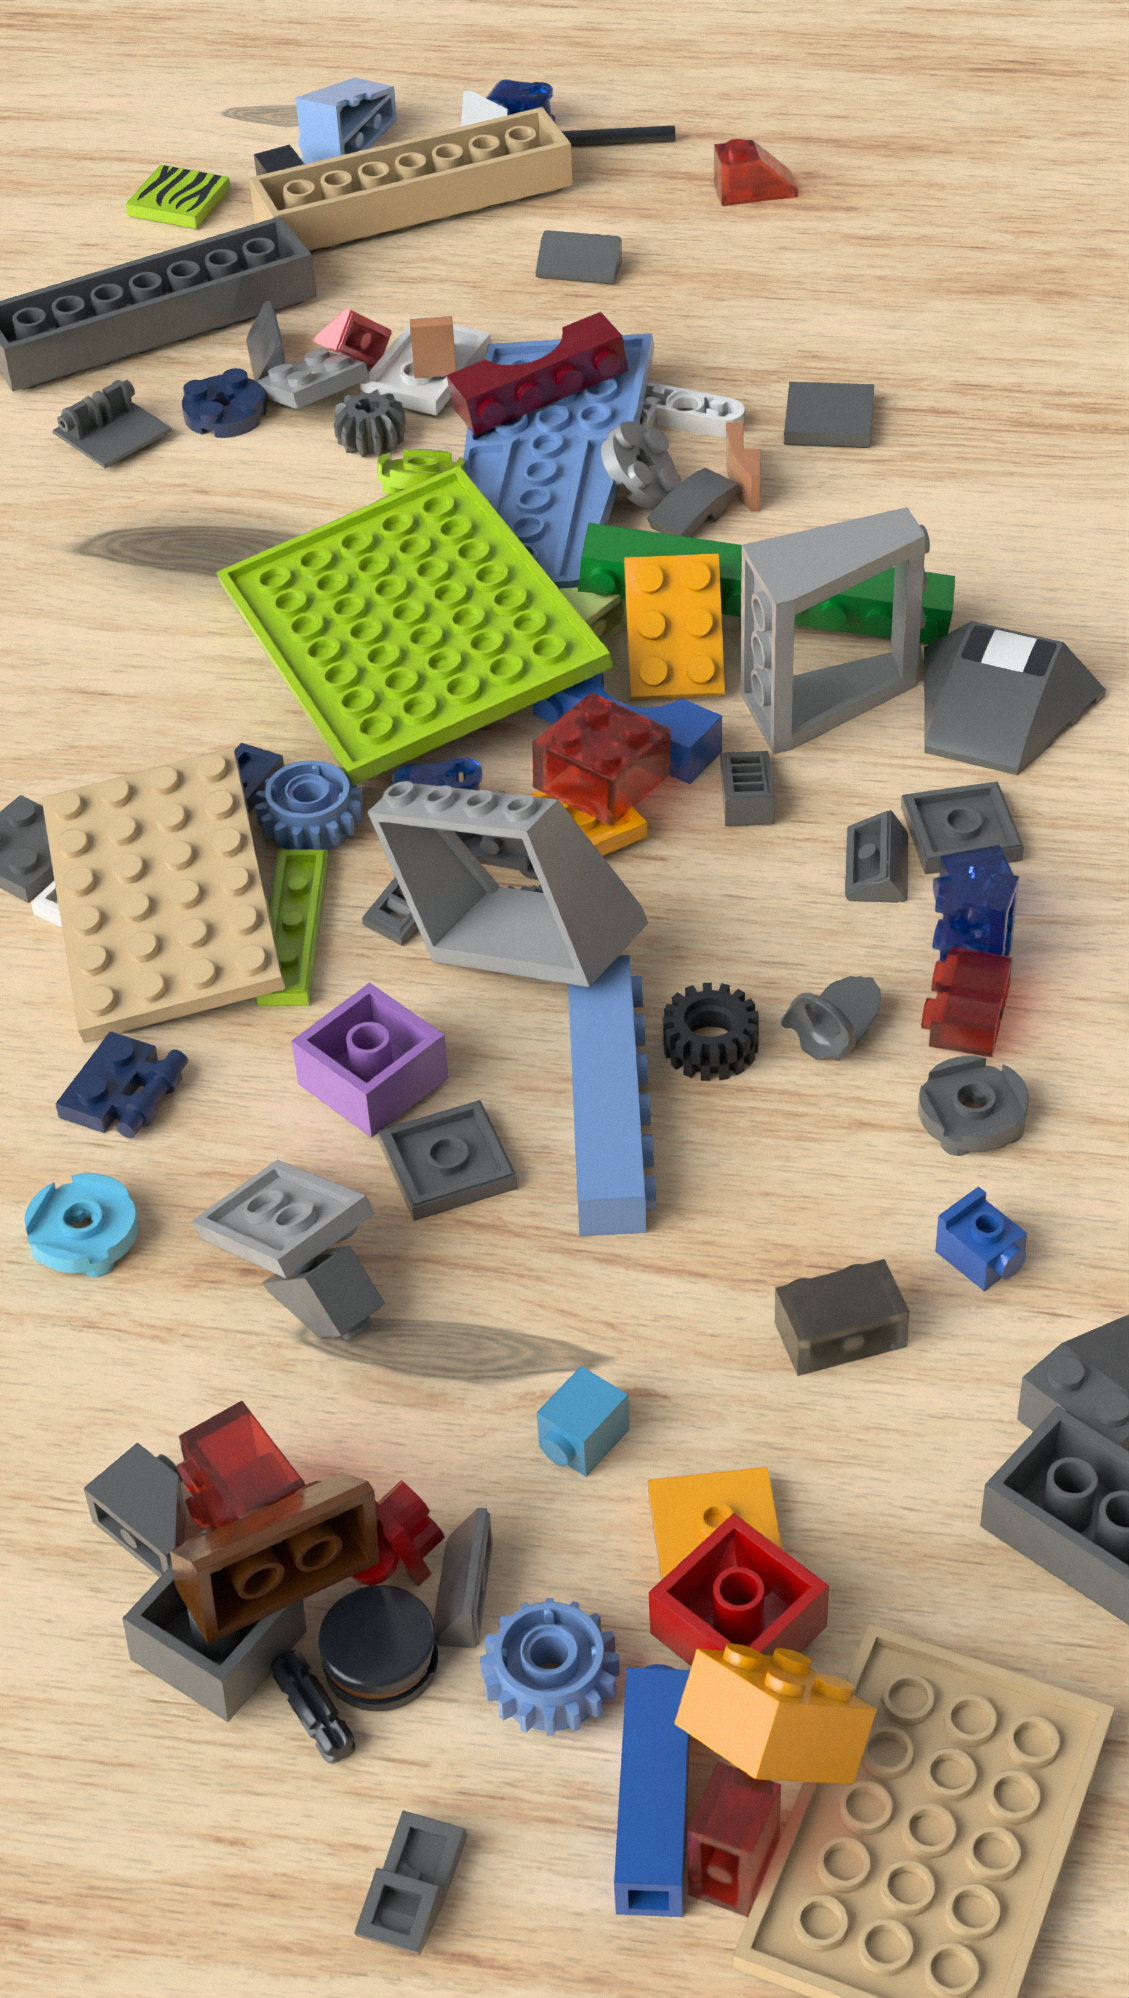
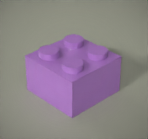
M370 982L292 1040L298 1085L371 1138L449 1078L445 1035Z

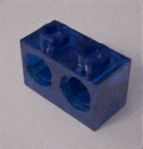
M957 863L950 883H941L935 904V912L943 914V919H939L937 922L932 948L940 951L939 972L1000 985L1012 951L1019 876Z

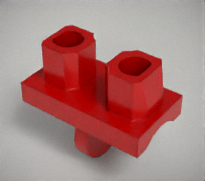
M401 1480L378 1502L375 1500L380 1563L351 1576L353 1580L362 1585L372 1586L381 1584L394 1573L398 1561L401 1562L411 1580L418 1587L432 1574L423 1558L445 1536L438 1525L428 1516L430 1510L426 1503Z

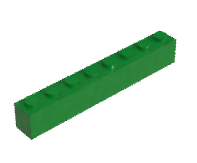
M588 522L581 556L578 592L595 593L597 595L620 594V600H626L624 558L719 554L721 613L723 615L741 617L742 545ZM895 567L885 570L796 614L794 625L891 639ZM926 572L928 587L925 592H922L925 627L920 629L919 643L929 645L948 634L953 613L955 576Z

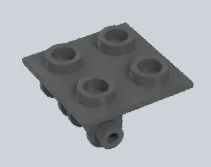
M116 380L111 385L103 388V393L96 391L92 394V398L87 396L78 403L64 408L61 416L57 418L59 427L53 429V434L103 468L118 463L128 455L172 432L170 426L132 402L131 397L135 395V389L128 380L124 382Z

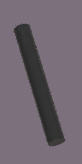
M675 125L562 131L571 143V146L676 140Z

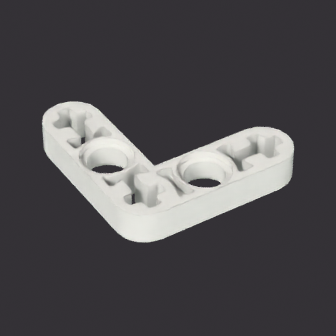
M653 382L647 383L640 424L648 430L656 427V425L726 438V423H744L745 426V408L738 400ZM688 408L693 410L679 411L678 409Z

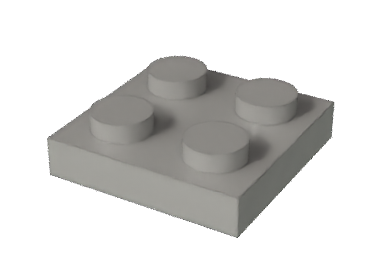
M318 349L307 353L304 356L305 361L295 365L282 364L275 366L268 371V376L256 381L264 388L266 399L299 409L370 378L365 362L348 358L344 354L331 353L328 349Z

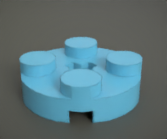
M97 1173L72 1175L73 1183L62 1185L57 1189L54 1182L44 1187L30 1202L24 1218L33 1258L53 1270L64 1273H85L90 1277H100L109 1273L114 1268L115 1261L124 1256L132 1247L139 1230L135 1204L130 1199L126 1187L112 1177ZM85 1217H91L92 1224L85 1228L76 1229L70 1225L72 1222L81 1223Z

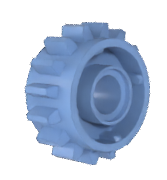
M308 760L289 764L276 771L270 779L267 778L264 781L265 790L257 791L256 793L257 805H255L257 822L258 826H262L263 836L265 838L273 837L276 846L283 847L286 850H331L343 843L349 836L355 834L354 823H362L363 821L362 809L364 807L361 788H357L356 785L352 786L351 781L342 771V768L327 762Z
M547 1598L545 1602L529 1605L527 1602L521 1604V1609L512 1616L502 1615L499 1618L500 1630L498 1634H487L485 1637L486 1655L480 1657L482 1678L485 1679V1696L487 1701L498 1700L499 1717L506 1720L513 1717L520 1723L521 1731L528 1732L533 1728L546 1731L547 1736H554L555 1731L568 1728H571L574 1732L580 1730V1723L588 1717L599 1718L602 1715V1698L614 1699L616 1695L615 1677L620 1676L619 1654L615 1653V1636L612 1631L601 1632V1616L597 1613L588 1616L579 1609V1603L573 1601L568 1605L554 1602L553 1598ZM546 1663L561 1665L558 1668L549 1670L540 1668L541 1665Z

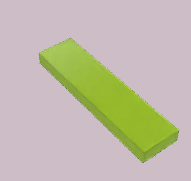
M278 850L269 911L286 989L257 996L258 1006H309L329 866L328 850Z

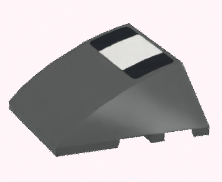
M971 621L924 647V753L1019 775L1052 745L1053 736L1066 725L1073 726L1079 721L1080 712L1091 702L1094 704L1099 703L1105 697L1106 689L1064 642Z

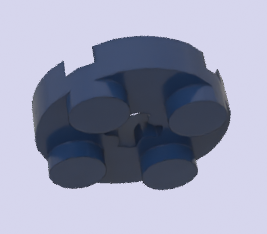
M232 368L226 370L223 375L212 376L203 380H191L183 387L182 410L184 421L188 428L201 435L202 428L214 430L215 437L229 438L248 433L260 424L259 416L263 413L266 416L268 411L264 388L257 381L248 378L247 372L240 368Z

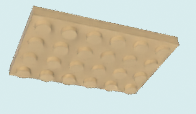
M233 747L42 797L77 1027L83 1042L106 1037L110 1031L118 1034L286 989L238 759Z
M868 1623L845 1679L854 1685L853 1695L877 1709L854 1785L803 1782L733 1953V1968L811 1998H1019L1113 1721L1115 1706Z

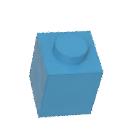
M580 1366L537 1411L539 1447L555 1464L559 1466L568 1465L586 1477L630 1430L628 1394L583 1366Z

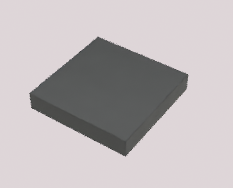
M789 381L784 444L870 447L874 384Z
M998 781L902 795L901 809L925 875L1023 861L1024 847Z
M481 1100L378 1131L380 1146L413 1221L518 1189L516 1173Z

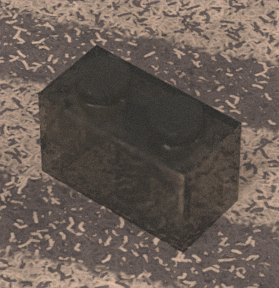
M885 1259L867 1264H853L840 1271L810 1279L800 1278L787 1285L775 1287L774 1323L797 1376L907 1347L910 1311Z

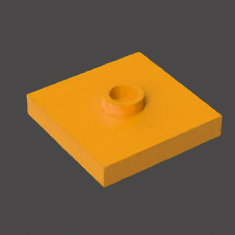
M768 1467L648 1480V1495L661 1580L733 1513L782 1549Z

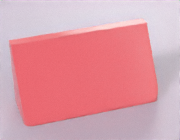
M345 308L317 334L313 342L340 355L344 354L348 358L365 362L366 366L373 368L384 355L392 330Z

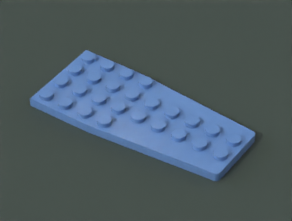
M652 333L622 335L629 368L628 372L480 434L474 435L467 427L464 451L465 473L558 589L578 587L581 556L588 522L607 525L619 486L616 487L614 479H610L604 467L601 446L602 442L608 439L609 435L606 434L620 423L632 421L640 424L655 348ZM561 339L488 344L484 360L502 365H518L532 362L553 351Z

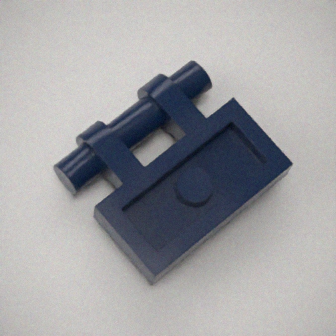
M110 1031L55 1103L58 1117L105 1133L113 1121L118 1119L120 1121L116 1125L117 1131L126 1138H134L141 1127H148L158 1114L157 1105L164 1095L173 1093L182 1081L181 1072L187 1065L188 1058L181 1051L173 1049L164 1060H158L156 1046ZM139 1086L144 1087L140 1093H135Z

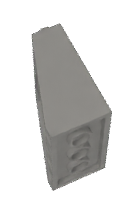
M908 507L742 545L741 696L773 754L793 750L917 686L918 666L923 663V654L919 643L920 629L925 627L922 592H925L928 587L927 575L924 569V557L930 550V539L925 526L917 523ZM895 566L891 652L793 675L795 615Z
M403 781L390 786L384 792V796L368 811L371 822L433 962L590 987L648 924L640 903L558 799L533 797L528 794L496 793L489 790L460 789L446 785L415 784ZM454 831L522 839L544 893L500 887Z

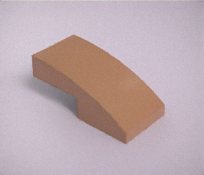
M726 423V466L728 477L730 480L740 484L741 490L737 496L750 511H760L761 449H743L744 423Z

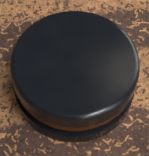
M372 1585L356 1589L335 1602L321 1623L318 1644L325 1679L334 1694L352 1707L375 1712L400 1708L418 1698L428 1688L435 1676L438 1666V1647L434 1621L426 1605L409 1591L389 1585Z

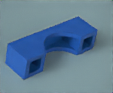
M603 672L533 704V715L688 784H691L722 753V715L683 698L657 707H636L621 703L608 695L604 690Z

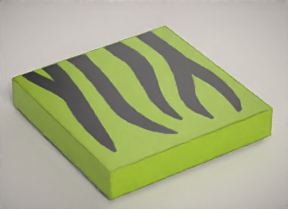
M160 164L127 201V216L197 229L231 189L229 177Z

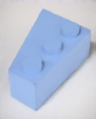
M354 77L296 97L300 133L298 145L302 151V160L305 164L370 149L397 121L394 86Z

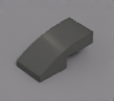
M703 468L676 486L647 517L650 527L664 534L692 537L706 518L715 522L718 520L741 490L740 484L712 470Z
M402 1810L383 1869L376 1867L354 1932L355 1935L420 1955L437 1920L454 1877L468 1836L466 1830L459 1826Z

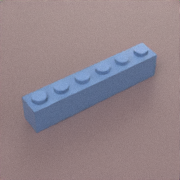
M619 955L590 987L568 984L579 1236L646 1233V1210H657L655 1176L644 1177V1168L654 1167L652 1134L641 1135V1126H651L649 1093L639 1094L638 1086L648 1085L647 1053H636V1046H646L644 1014H634L633 1008L643 1007L642 977L631 976L630 955Z

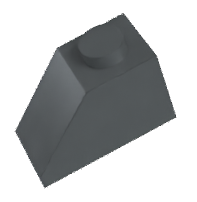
M350 1246L326 1249L314 1258L309 1268L301 1273L291 1275L287 1279L274 1274L262 1282L275 1299L319 1338L342 1336L343 1340L351 1339L366 1330L373 1323L370 1315L385 1305L384 1300Z
M137 1442L83 1489L92 1522L160 1578L172 1565L170 1551L182 1546L185 1542L186 1506L181 1488L183 1476L178 1467L167 1456L159 1454L155 1457Z

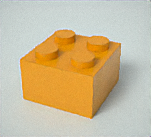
M730 1643L726 1645L725 1651L696 1650L674 1724L754 1779L854 1785L877 1709L853 1695L855 1687L850 1682L833 1675L819 1674L811 1669L813 1661L804 1654L790 1649L776 1648L773 1656L763 1655L752 1648Z

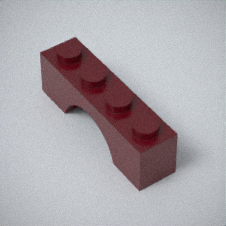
M600 311L562 327V339L558 346L540 359L518 365H502L485 359L446 376L454 409L471 432L477 435L628 372L629 368L621 333Z

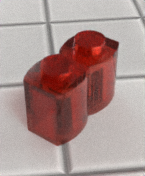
M950 947L946 962L936 961L931 991L937 992L936 999L926 998L921 1022V1029L930 1030L929 1047L993 1057L1001 1020L1008 999L1013 957Z

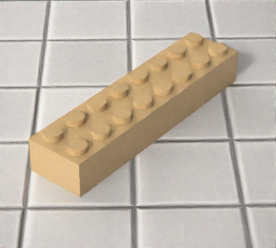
M540 107L249 178L254 220L256 223L280 216L309 251L319 248H333L343 242L359 238L369 239L379 233L395 229H409L415 224L431 220H445L452 215L468 211H481L488 206L504 202H517L524 197L540 193H554L560 188L572 186L571 143L545 109Z

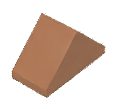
M452 316L409 319L414 378L441 377L456 372Z

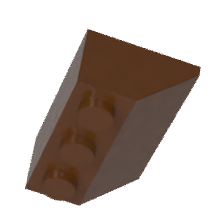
M344 1472L324 1481H313L287 1498L267 1507L251 1509L239 1520L210 1533L197 1534L189 1538L182 1546L170 1551L175 1587L207 1644L380 1563L375 1494L369 1481Z

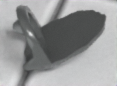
M849 976L831 983L820 996L812 993L799 994L782 1017L781 1026L795 1030L799 1036L802 1050L814 1059H835L840 1061L854 1050L855 1045L864 1037L869 1026L876 1018L881 1001L880 988L873 977Z

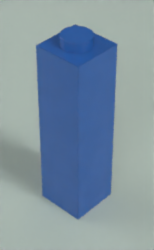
M653 1664L645 1668H626L614 1873L616 1915L683 1917L690 1734L675 1725L674 1722L690 1670L675 1669L663 1664Z

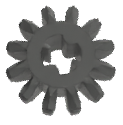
M378 389L372 393H365L360 390L359 395H346L344 402L335 405L334 434L337 437L338 444L345 447L346 453L359 452L361 458L367 454L374 453L379 457L382 451H395L396 444L404 441V434L406 432L405 411L402 408V402L396 401L393 394L380 395Z

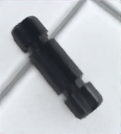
M290 1650L284 1656L277 1657L271 1664L273 1678L282 1693H286L289 1696L287 1701L310 1738L317 1741L315 1746L324 1760L331 1764L337 1763L354 1752V1735L345 1721L338 1718L339 1712L316 1675L309 1672L311 1667L302 1653Z

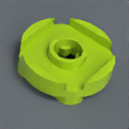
M434 449L403 450V459L392 460V452L381 455L377 459V479L382 483V492L393 495L456 466H460L465 472V460L459 457L457 462H452V453Z

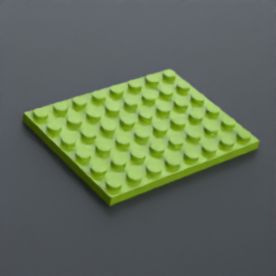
M456 466L216 572L221 587L340 768H342V771L351 781L352 786L374 778L378 774L406 761L418 758L428 751L452 740L459 739L474 730L496 720L503 719L509 714L540 700L547 699L555 693L591 679L595 675L613 667L608 649L460 466Z

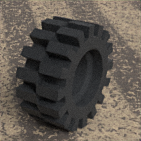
M712 982L702 983L703 991L697 992L694 985L686 987L685 997L677 992L672 997V1005L667 1003L664 1009L663 1045L666 1059L671 1058V1066L675 1070L683 1066V1075L692 1078L696 1071L701 1072V1081H710V1073H718L719 1081L728 1079V1071L730 1069L736 1075L744 1072V1063L751 1066L755 1060V1053H758L759 1014L758 1011H755L754 1001L751 998L745 1001V992L737 989L731 995L730 985L721 983L719 991L712 990ZM703 1027H719L728 1031L723 1035L713 1037L694 1033L695 1030Z

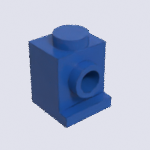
M978 1186L938 1215L935 1252L985 1291L1001 1278H1011L1023 1266L1026 1260L1027 1232L986 1200L987 1193Z

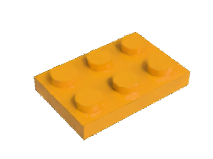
M719 554L624 558L630 701L724 697L725 679Z

